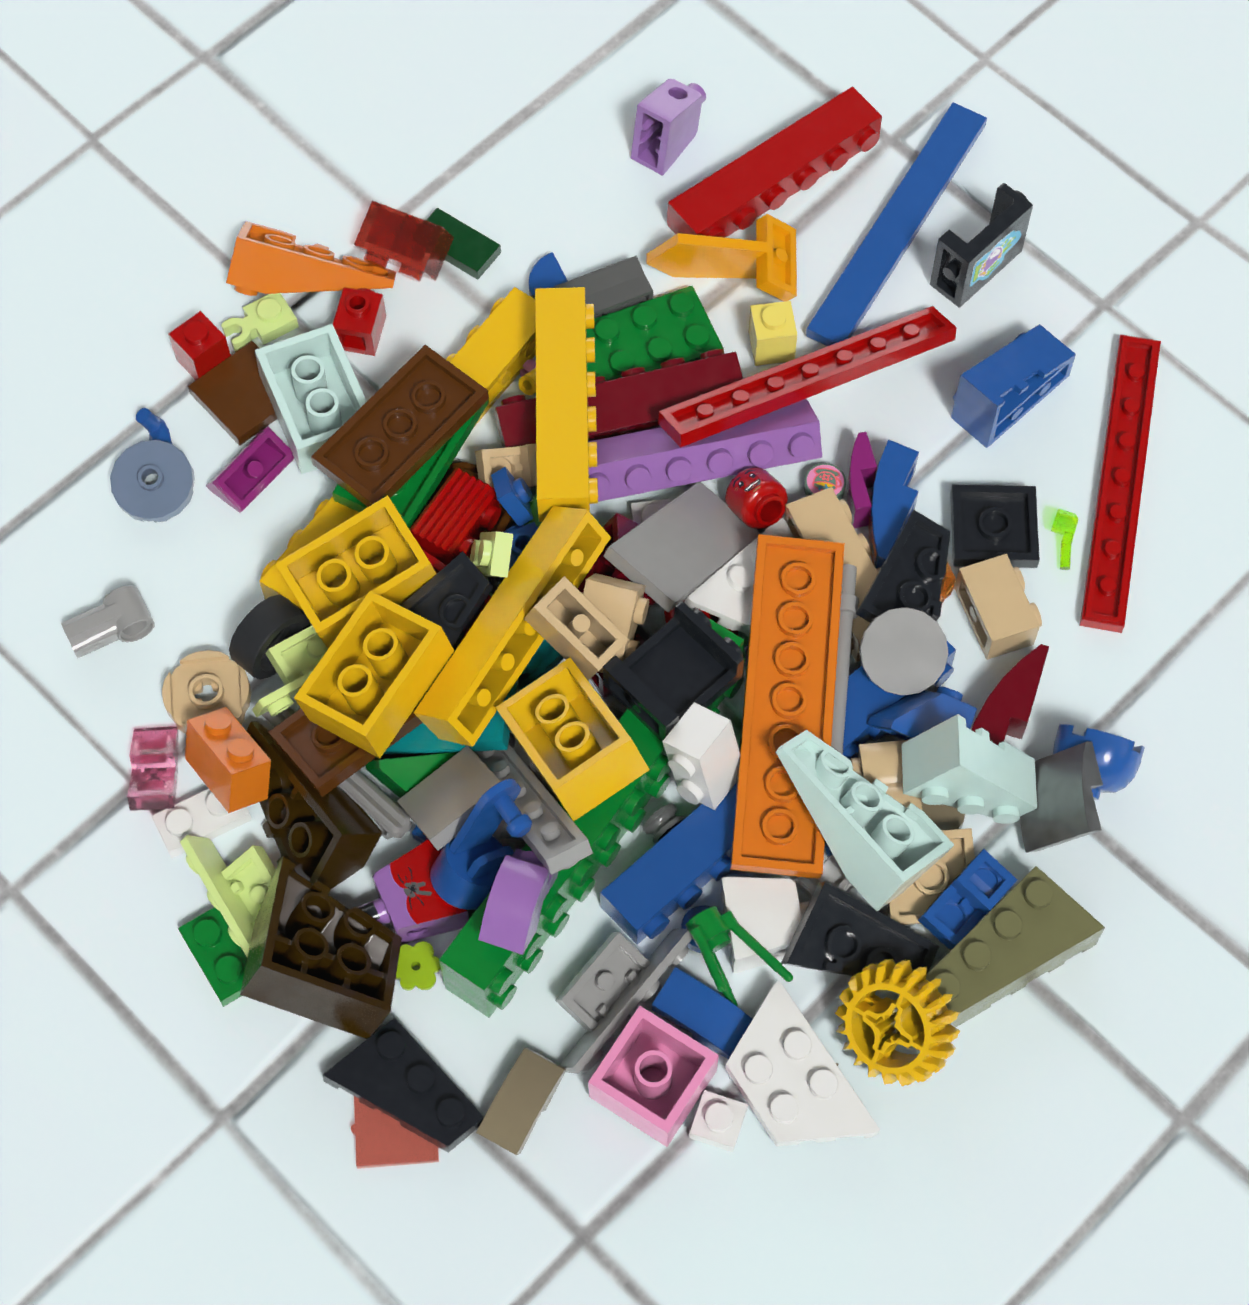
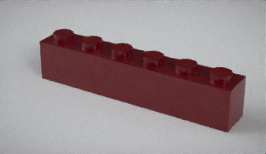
M724 349L710 350L702 353L700 360L685 363L684 358L671 359L661 363V369L648 372L645 371L644 367L632 368L622 372V378L606 381L604 376L596 377V397H588V407L596 406L597 432H589V441L660 427L658 424L659 411L743 379L736 351L725 354ZM516 395L503 399L501 401L502 405L495 407L494 414L502 448L536 444V398L526 400L525 395Z

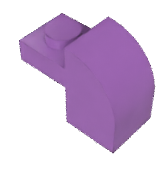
M517 848L512 857L506 855L497 872L487 900L478 940L523 955L537 931L543 901L557 879L558 872L551 875L533 851H524Z

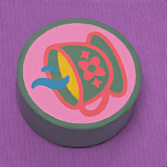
M820 463L808 470L804 481L806 497L832 487L839 500L843 498L846 488V477L839 467L830 463Z

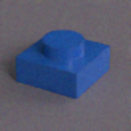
M506 467L493 473L491 477L497 500L516 524L520 527L534 519L529 501L533 500V495L526 482L521 477L515 479Z

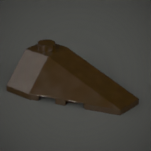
M251 721L246 731L271 760L268 799L259 803L267 820L262 825L266 837L275 839L281 854L277 864L284 856L296 865L294 871L312 884L319 880L330 889H333L365 866L383 833L368 814L339 787L334 788L321 797L273 742L268 733L269 730L258 721Z

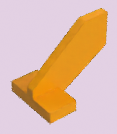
M769 214L756 220V241L677 233L646 254V264L672 277L756 279V288L782 301H789L797 296L796 229Z

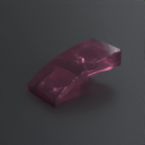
M177 726L134 729L129 754L132 772L127 799L130 811L174 808L179 750Z

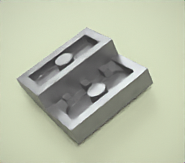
M1085 742L1036 760L1037 809L1020 816L1025 852L1041 851L1101 831L1092 789L1102 786L1103 783L1093 743Z

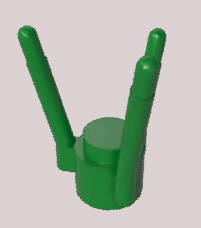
M713 906L700 912L685 924L702 953L717 990L722 992L724 997L734 1005L738 1006L737 1001L715 952L731 942V938L728 935L730 931L736 934L785 981L791 982L793 980V975L782 963L738 923L732 911L721 915L718 908Z

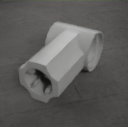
M131 585L111 591L105 596L102 605L61 623L77 659L118 640L126 643L140 640L152 632L155 627V623L139 590Z

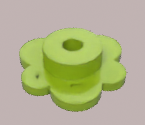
M426 941L418 942L413 947L408 944L402 945L400 947L396 979L400 980L402 989L410 991L415 986L420 990L431 989L436 983L435 973L441 970L439 958L434 956L433 946ZM415 966L420 967L418 970H413Z

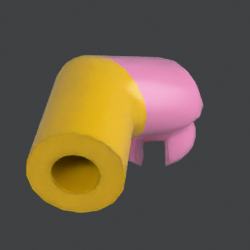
M529 359L523 364V369L520 370L519 388L524 394L533 395L536 393V360Z

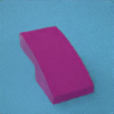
M866 431L858 433L855 440L847 483V504L852 514L851 524L854 529L865 527L869 524L872 505L867 488L873 487L877 471V464Z

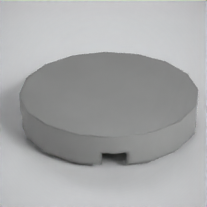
M906 607L888 610L874 618L864 631L859 653L861 666L872 683L889 693L909 695L920 693L935 684L945 670L948 647L946 636L937 621L923 611Z

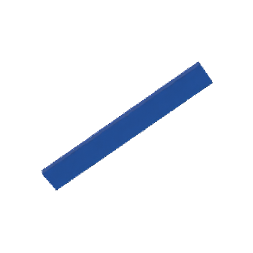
M954 102L951 104L806 329L807 337L825 346H830L852 337L985 128L987 117Z

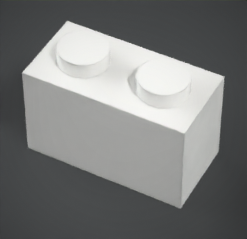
M694 702L662 742L669 760L668 765L672 770L677 785L676 789L680 796L689 803L695 805L701 803L715 810L737 782L740 751L731 720Z

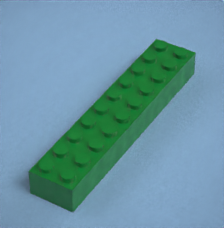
M709 619L712 629L723 639L725 637L732 639L743 653L744 639ZM742 676L740 680L707 709L719 714L720 710L717 709L725 697L732 699L743 683L744 677ZM628 709L620 718L619 723L633 740L650 770L574 821L587 837L593 854L578 861L568 869L558 871L557 879L543 901L537 931L523 955L478 940L489 897L488 894L439 959L445 989L488 1018L491 1017L497 1007L503 1010L510 1003L517 990V987L514 985L524 971L529 974L534 970L544 952L541 947L550 935L556 938L562 932L570 917L567 912L576 900L583 902L594 887L596 880L593 877L602 865L606 868L611 865L620 851L621 845L619 841L627 830L633 833L639 827L646 815L644 807L652 796L658 799L670 783L671 776H669V773L672 770L668 765L669 760L663 742ZM527 843L522 849L524 851H532Z

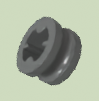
M672 803L658 809L643 825V831L646 834L654 835V844L659 842L685 819L684 816H676L677 808Z

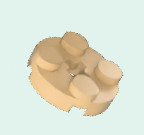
M198 651L180 660L181 665L172 674L168 673L162 687L163 703L169 717L181 732L186 734L188 719L227 707L242 725L245 720V713L251 702V686L245 670L236 662L230 660L228 655L219 651ZM211 685L213 691L218 692L212 700L204 702L201 698H195L196 694L203 692V686Z

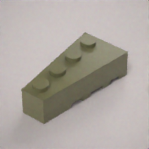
M1035 866L926 975V979L929 982L935 978L941 979L940 987L937 988L940 994H953L951 1001L946 1005L949 1010L960 1012L957 1019L950 1023L954 1027H958L990 1008L998 1000L1009 994L1016 993L1026 987L1027 983L1046 972L1053 971L1071 957L1095 946L1105 927L1042 870Z

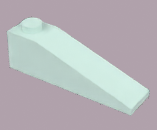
M808 730L800 733L777 749L776 753L845 877L876 912L902 894L954 846L950 839L924 811L912 803L907 808L886 794L888 786L878 779L871 783L853 771L851 760Z

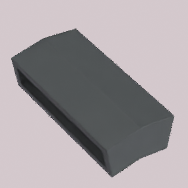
M637 255L551 287H585L586 304H594V319L653 299V289L644 274Z

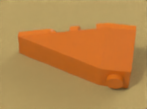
M245 221L236 238L226 281L227 284L235 286V291L250 296H257L258 292L276 294L342 291L344 287L351 289L393 288L396 271L354 256H343L342 260L334 258L335 253L330 251L329 247L318 243L304 245L303 247L295 243L296 236L293 234Z

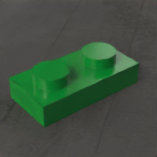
M213 907L180 926L178 930L224 1007L242 996L240 992L247 957L242 948L229 936V926L221 912Z

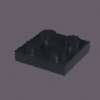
M952 484L950 501L953 566L966 567L1007 554L1013 567H1038L1040 557L1036 486Z

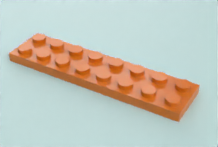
M758 534L730 870L821 879L825 839L776 751L781 745L805 730H808L831 746L845 543Z

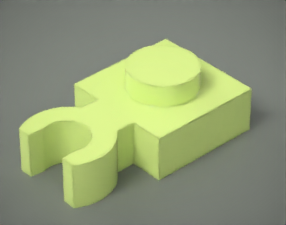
M281 293L268 294L244 306V318H230L221 324L223 334L226 337L233 333H241L240 336L231 340L235 352L256 337H259L263 345L299 327L296 316Z

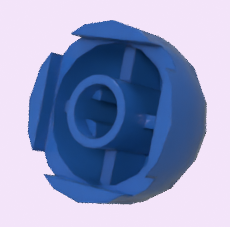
M1059 724L1054 741L1053 754L1085 742L1093 743L1103 783L1102 786L1092 789L1094 800H1099L1100 793H1116L1126 788L1135 778L1141 764L1144 746L1134 747L1135 742L1091 728H1087L1083 736L1072 733L1074 725Z

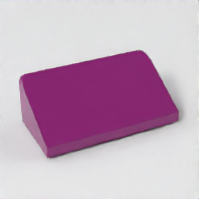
M267 426L257 433L206 487L241 513L293 461L294 456L291 449Z

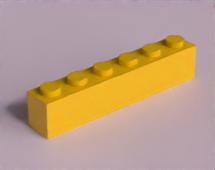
M585 287L535 289L536 466L539 522H543L553 506L585 509L590 512V504L598 503V478H589V468L598 467L597 442H589V432H597L596 406L588 407V397H596L595 372H587V363L595 362V338L587 337V329L595 328L594 304H586Z
M559 506L551 508L509 570L508 577L503 579L414 711V714L438 739L471 747L475 745L496 713L495 707L504 701L544 640L524 619L525 616L564 576L578 589L611 537L588 510Z

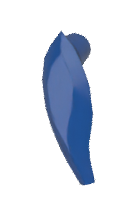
M147 408L140 409L136 414V421L148 430L149 440H160L172 444L170 432L165 421L154 415Z

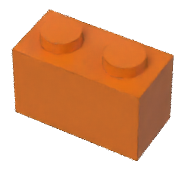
M227 707L187 720L185 759L228 813L268 799L271 760Z

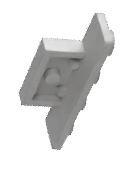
M673 929L648 959L620 932H613L556 998L555 1001L587 1031L559 1064L567 1069L566 1072L577 1074L581 1071L587 1072L600 1060L603 1055L601 1047L611 1036L616 1037L623 1031L632 1017L630 1015L631 1011L640 1001L645 1002L656 993L661 985L658 979L667 968L675 967L688 954L689 948L687 944L692 940V936L687 929Z

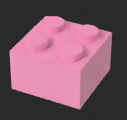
M639 1006L588 1081L589 1097L668 1147L715 1075L719 1055Z

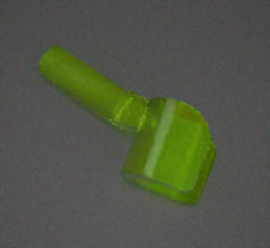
M1058 509L1051 532L1063 535L1060 569L1069 570L1071 564V545L1078 524V517L1075 513Z

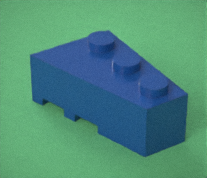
M1040 324L1026 333H1021L1014 341L960 375L958 389L953 396L955 402L951 418L984 447L988 448L1070 376L1076 354Z

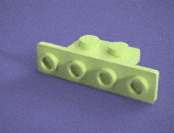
M312 625L269 648L265 653L285 686L261 698L252 709L256 717L266 712H269L271 717L291 707L294 704L292 698L297 694L328 650Z
M186 835L180 841V844L187 854V864L200 876L208 890V900L221 912L229 926V936L242 948L248 958L255 920L276 868L264 848L252 845L227 867L209 838Z

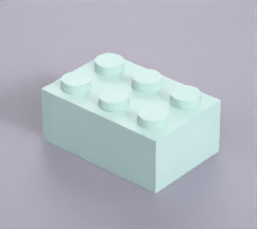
M333 324L255 350L259 376L301 475L317 469L312 464L311 456L367 402Z

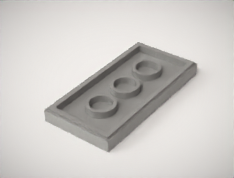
M698 482L610 545L603 557L632 582L646 585L645 593L663 609L670 612L680 601H684L761 533L757 529L746 526L723 500L703 483Z

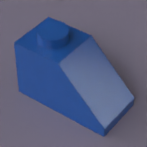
M938 686L937 692L922 691L911 694L870 716L867 725L902 740H910L957 714L966 719V727L970 729L977 708L962 702V693Z

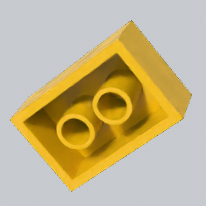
M388 495L275 563L327 648L331 646L369 591L398 605H402L436 575L430 561Z
M369 591L294 696V699L309 721L381 758L449 660L454 649L441 626Z
M571 657L495 707L573 822L650 770L631 737Z

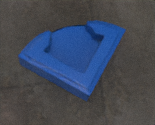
M553 252L542 257L531 270L529 276V295L534 299L535 289L551 288L568 281Z

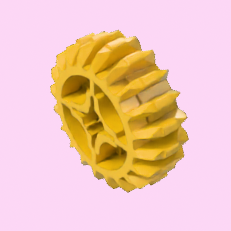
M886 959L879 964L872 963L863 968L861 973L852 976L848 982L849 987L844 989L839 996L844 1004L838 1007L835 1014L845 1022L838 1026L836 1032L847 1035L849 1040L844 1044L842 1050L853 1049L857 1054L853 1066H860L863 1063L868 1065V1078L876 1077L881 1073L884 1085L893 1084L897 1080L901 1086L910 1085L914 1081L924 1082L932 1076L933 1072L937 1073L943 1069L947 1062L946 1059L953 1055L956 1047L952 1041L958 1038L960 1030L950 1023L957 1019L960 1012L947 1008L946 1004L951 1001L953 994H940L937 988L940 987L941 979L935 978L929 982L926 979L927 967H918L913 971L910 960H902L897 964L893 959ZM877 990H888L900 995L896 1000H892L888 997L882 999L875 995ZM897 1045H902L906 1048L913 1046L920 1053L906 1054L895 1050Z

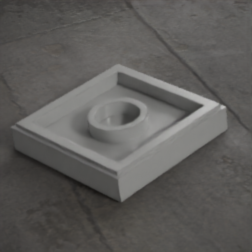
M466 746L397 800V802L438 851L457 836L481 796L501 781L470 747Z

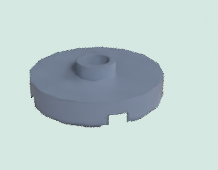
M160 440L141 441L127 448L115 461L110 475L111 492L119 507L133 519L154 521L155 523L164 522L180 514L191 501L194 492V470L185 454L173 444ZM157 474L158 479L154 484H145V479L148 475Z

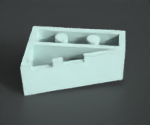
M959 714L902 743L903 794L921 798L922 802L928 805L943 804L955 807L962 814H981L993 817L994 822L1001 824L1017 822L1020 816L1037 809L1035 759L1005 741L999 743V746L990 741L989 732L983 728L976 729L975 732L966 727V719Z

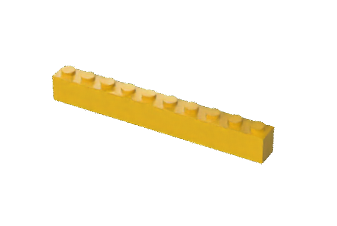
M516 287L505 298L501 297L494 303L489 317L481 326L476 325L469 332L462 348L456 354L452 353L446 358L447 361L488 390L489 403L477 423L520 374L523 364L527 360L533 359L536 355L535 299ZM333 496L330 500L325 499L317 507L311 522L304 530L300 529L293 534L288 542L287 549L278 560H272L264 568L259 580L264 599L275 595H282L303 611L275 563L359 512L335 502Z

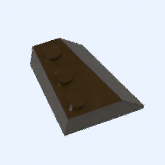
M283 856L278 863L255 920L240 995L368 1039L391 1012L402 937L357 906L351 909L344 906L328 895L331 891L329 887L319 880L312 884L294 871L296 865Z

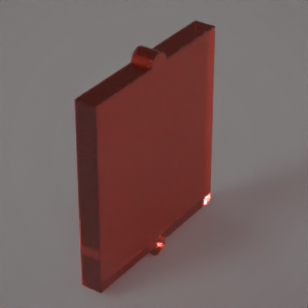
M354 1096L355 1124L351 1126V1132L356 1136L357 1169L439 1162V1147L402 1127L399 1121L376 1108L373 1110L360 1103L359 1098Z

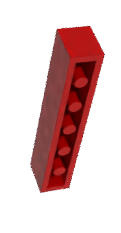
M853 86L670 200L667 210V226L675 234L682 233L723 238L728 237L739 229L744 230L748 228L757 217L770 209H778L790 196L800 190L809 189L820 177L831 170H839L846 164L848 159L859 152H866L873 148L880 137L882 115Z

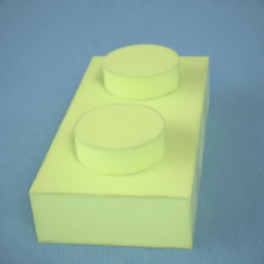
M497 531L481 532L480 540L473 541L470 559L484 576L508 577L513 534Z

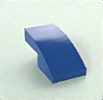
M983 849L941 893L918 921L951 951L994 908L1018 879Z
M676 967L652 1003V1011L691 1032L692 1039L727 1059L730 1058L753 1020L748 1014L719 993Z

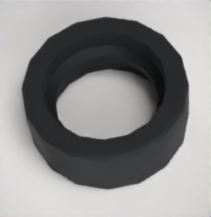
M282 595L268 597L257 604L237 626L229 647L231 659L254 678L259 680L269 678L277 672L265 654L267 650L310 627V621L306 614Z

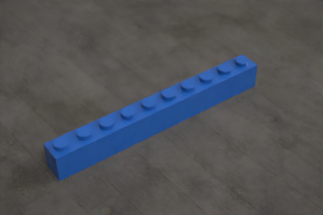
M948 641V658L945 670L935 682V687L941 686L954 671L952 664L956 649ZM862 666L855 670L848 678L843 755L849 760L850 758H858L859 744H866L871 738L874 741H878L886 734V732L867 725L870 716L909 696L897 695L882 690L869 680ZM737 782L715 810L701 804L600 892L601 908L637 945L647 936L650 939L657 937L668 926L670 922L669 916L680 907L683 910L691 907L702 895L703 891L701 888L711 879L715 881L721 880L722 877H725L731 871Z

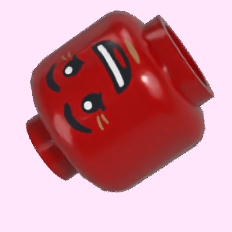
M752 467L739 472L731 480L727 487L725 499L730 510L746 526L754 529H763L777 523L782 518L788 496L784 486L769 472L758 467Z

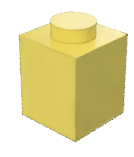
M791 301L751 305L748 333L755 366L783 363L795 359L797 330Z

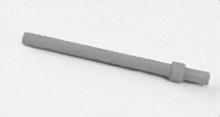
M843 564L831 747L842 755L853 619L858 616L856 612L859 605V598L855 596L857 567L851 564Z

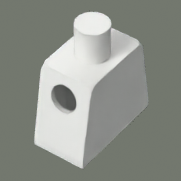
M755 877L721 878L720 895L723 914L732 911L738 923L778 961L782 960L810 902H799L795 880ZM732 931L728 933L731 938L729 951L733 973H740L766 965Z

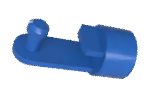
M515 779L503 780L481 796L457 836L442 848L434 861L430 871L431 882L437 894L448 904L460 909L475 910L478 909L490 893L505 856L512 857L514 854L510 846L503 847L492 836L502 820L508 825L506 830L511 837H522L531 830L532 820L527 814H522L514 803L521 791V787Z

